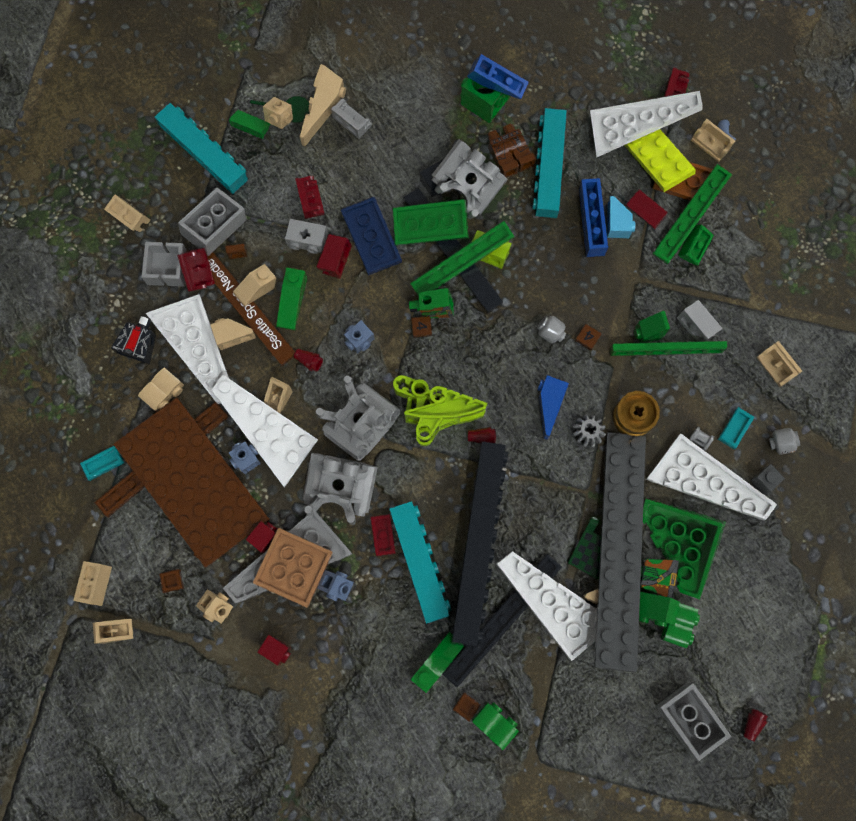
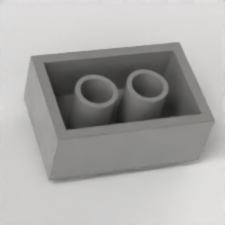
M217 187L178 222L180 233L198 249L205 248L206 255L209 256L246 221L245 209Z
M687 682L655 706L694 760L700 761L732 737L694 683Z

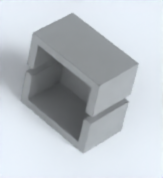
M145 242L142 279L147 285L164 286L165 282L168 286H185V279L177 256L187 251L184 244L166 243L165 248L162 242Z

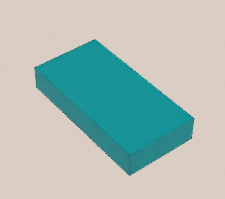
M737 407L717 440L735 450L755 417Z
M112 446L80 464L87 479L91 481L125 462L116 447Z

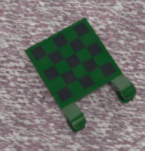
M592 517L568 564L599 580L601 536L593 532L599 520Z

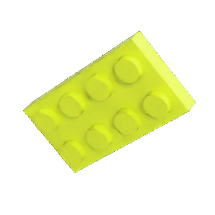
M660 129L624 145L663 192L691 177L696 172V169Z

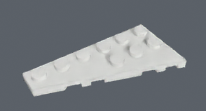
M700 91L590 110L596 157L701 111L702 100Z
M198 294L146 313L216 403L221 404L212 392V388L222 375L227 378L229 376L219 347L216 344L201 296Z
M222 375L212 388V392L285 488L318 439Z
M682 434L678 435L646 479L763 521L769 517L777 505Z
M510 552L496 563L570 661L574 660L595 642L597 608L588 604L578 595L557 583L514 552Z

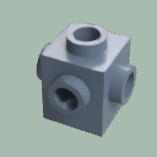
M362 320L355 326H349L344 334L345 345L351 351L354 349L357 354L360 351L367 350L375 339L373 332Z
M239 442L229 452L232 457L229 459L235 469L239 467L244 474H247L261 464L255 456L258 452L252 444L248 446L246 442Z
M325 570L317 589L326 592V597L337 601L338 598L346 601L354 582L347 580L348 575L337 571L334 574Z

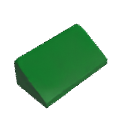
M240 110L236 111L229 119L232 127L261 139L264 138L271 125Z
M696 225L686 238L678 256L698 266L714 235L705 226Z

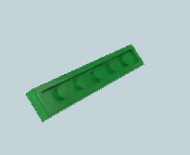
M718 164L714 167L652 255L668 265L732 176L730 172Z
M503 221L410 284L418 296L420 292L436 290L513 239L514 235L505 221Z
M727 341L612 344L610 355L723 353L726 350Z

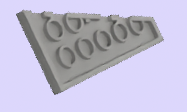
M317 512L312 516H306L289 531L291 534L332 551L333 554L328 565L353 555ZM267 551L223 588L235 604L268 591L253 584Z

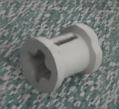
M697 427L689 440L703 447L702 449L706 451L712 443L714 436L707 435L700 430V427Z

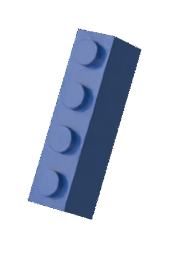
M600 178L582 179L579 186V198L586 257L605 256L608 249Z

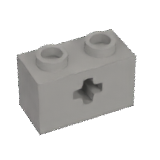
M290 219L285 236L286 244L293 250L304 249L313 254L322 253L328 235L327 227Z

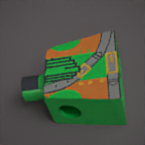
M448 288L420 292L419 300L409 301L410 312L420 311L423 317H454L453 298Z
M645 559L644 567L641 566V587L672 598L679 561Z

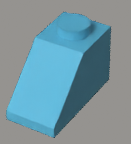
M610 196L607 203V238L629 239L631 233L635 232L633 214L616 197Z

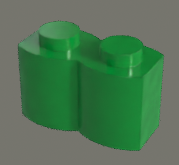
M680 603L675 626L667 624V627L663 628L661 640L682 648H687L688 645L691 646L694 640V634H692L693 627L697 626L700 620L699 609Z
M487 702L471 721L498 747L504 750L519 732L516 729L518 724L509 716L505 719L500 714L503 710L494 702L491 705Z

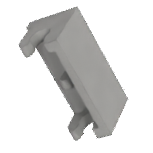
M341 99L331 108L332 117L358 139L372 126L368 118L362 117L344 99Z
M699 300L684 309L677 317L696 342H707L723 329Z

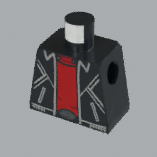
M141 316L137 325L126 323L111 349L116 354L150 365L156 335L148 329L151 320Z

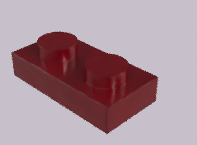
M390 514L371 517L376 557L396 554Z

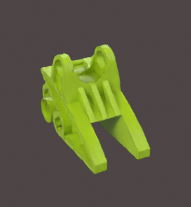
M401 375L393 381L396 395L407 399V407L404 412L405 422L417 425L416 440L421 446H429L440 430L452 425L484 417L486 412V402L478 399L473 400L472 397L464 394L460 395L458 392L447 390V388L436 386L429 390L428 384L424 380H415ZM405 383V387L399 389V385ZM412 401L416 404V408L412 409L411 407ZM423 432H426V433H428L429 435L426 436V437H423V436H421L420 434L423 433Z

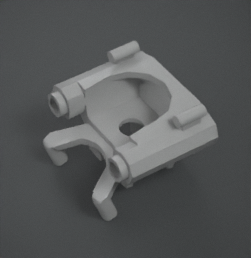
M459 139L434 171L431 180L438 185L435 188L438 194L450 189L461 191L467 200V217L473 219L478 214L481 215L508 179L500 173V169L492 162L488 161V163H485L486 157L476 149L472 152L471 148ZM468 173L476 175V182L474 184L466 182V175Z
M345 376L344 384L349 395L347 405L338 412H330L318 408L316 415L320 419L334 421L327 422L323 426L324 435L354 459L360 461L391 428L400 414V408L366 384H360L355 389L351 377ZM362 413L361 418L355 423L354 416Z
M311 453L302 497L305 500L304 504L310 505L305 507L306 515L312 516L322 504L333 502L343 507L348 524L355 525V515L365 516V513L369 512L378 467L338 457ZM341 479L344 482V488L341 491L333 488L334 480Z

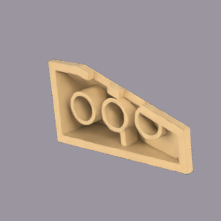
M322 64L319 67L313 85L316 87L314 98L310 97L309 100L310 114L305 115L300 134L303 146L308 144L332 114L331 108L341 98H344L346 93L343 79Z

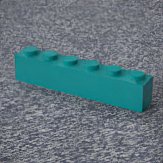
M169 103L155 116L158 125L231 194H234L248 181L246 169L241 164L237 165L234 162V158L228 152L224 153L221 150V146L215 140L212 142L209 139V135L203 129L199 130L197 124L191 118L187 119L180 107L177 106L175 108Z
M545 108L544 115H540L539 126H542V132L539 131L538 143H541V148L537 149V159H540L539 165L536 164L535 176H538V181H535L534 192L537 193V198L533 199L532 208L536 210L535 216L557 218L559 213L567 110Z
M411 501L390 508L426 624L449 617L448 612L452 610L449 601H444L442 595L445 592L442 580H437L436 574L439 573L436 561H431L430 555L433 552L430 543H425L423 537L427 534L424 524L420 525L417 518L421 516L418 506H413Z

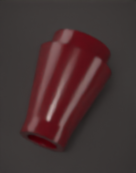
M297 349L294 353V359L298 360L310 371L317 372L321 368L323 358L319 354Z
M487 427L468 430V442L496 444V429Z
M752 708L751 712H748L743 736L755 742L757 736L768 723V715Z

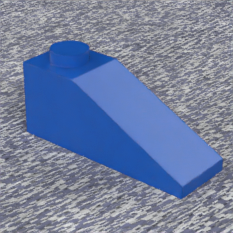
M482 54L474 60L467 75L468 78L484 87L518 99L522 98L529 83Z
M548 375L545 381L541 380L538 391H541L539 404L543 436L547 440L551 434L569 384Z

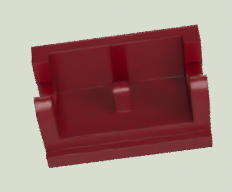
M673 67L664 97L685 94L689 83L687 78H689L690 74Z
M314 176L295 178L305 219L325 215L317 181L314 180Z
M640 189L626 204L628 209H631L651 225L654 230L666 218L668 213Z
M329 234L317 269L322 270L325 275L340 279L352 248L349 240L345 237Z
M205 248L188 250L177 255L188 292L207 288L206 286L215 284Z

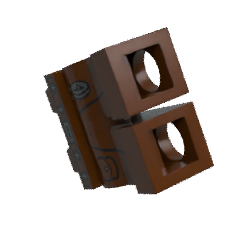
M512 123L503 127L505 134L503 136H499L497 130L488 133V149L496 166L500 169V173L506 178L517 174L518 171L522 172L534 167L536 158L530 152L520 129L516 130Z

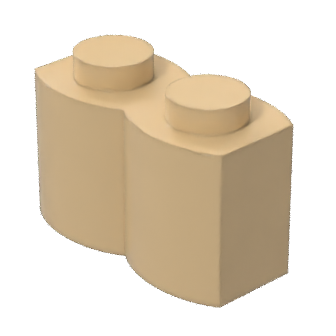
M163 368L141 390L138 396L153 410L158 412L169 404L173 397L181 394L184 384L166 368Z

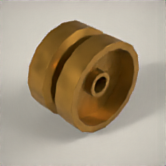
M633 391L627 393L620 399L613 411L615 427L621 434L644 436L656 425L659 419L660 409L658 403L646 392Z

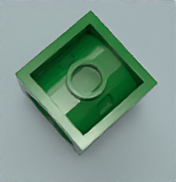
M467 77L461 84V105L489 124L510 98L509 95L491 89L493 93L490 94L479 93L476 91L477 89L487 87Z

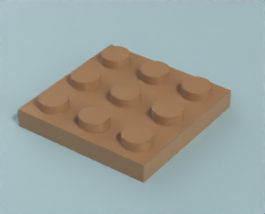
M278 528L253 584L308 608L333 552Z

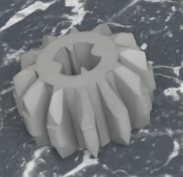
M587 415L583 416V420L578 418V424L573 426V429L577 430L573 433V436H579L577 443L583 440L584 447L588 445V442L591 447L595 446V442L600 444L602 442L600 437H605L606 435L602 431L606 428L605 425H599L602 420L598 419L595 421V415H592L590 419ZM587 427L589 430H593L591 434L585 431Z

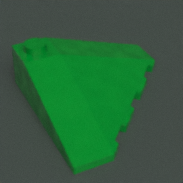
M646 498L643 506V523H647L652 532L650 536L656 548L661 549L666 560L679 561L676 579L679 583L677 587L680 593L700 600L726 522Z

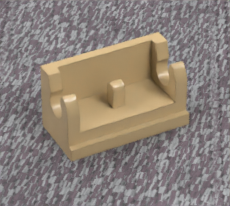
M708 119L703 122L700 129H697L691 139L693 143L717 162H720L730 151L735 142L734 139Z
M117 195L112 197L104 209L133 231L141 232V224H148L150 222L148 217Z
M779 341L756 357L779 387L802 372Z
M83 561L73 601L102 606L112 567Z

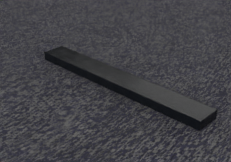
M419 188L403 197L408 206L430 204ZM457 239L435 242L447 259L463 248ZM476 264L459 274L487 314L503 304L502 299Z
M547 554L535 568L553 578L562 566ZM516 590L481 629L483 630L482 643L477 644L476 648L466 646L442 673L456 688L528 607Z

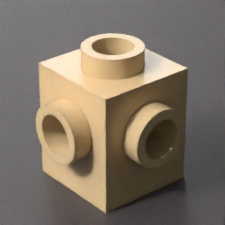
M273 97L263 106L265 121L271 125L283 129L293 120L292 106L287 102Z
M208 589L196 605L204 613V618L210 622L216 620L221 624L233 608L227 602L229 600L227 596L220 592L215 594Z

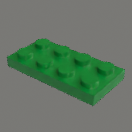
M465 199L393 208L395 245L397 246L469 238Z

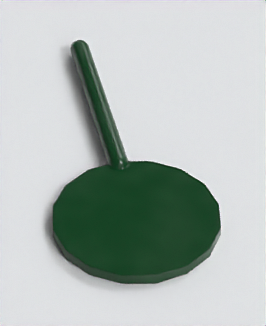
M294 96L286 101L292 106L293 120L291 122L300 123L304 121L306 114H310L309 101L305 98ZM250 100L251 104L264 106L267 103Z

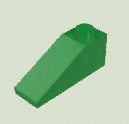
M286 268L276 325L279 328L294 331L296 329L307 283V276L303 270Z
M450 632L411 678V681L425 693L429 691L464 647L451 644L453 634Z

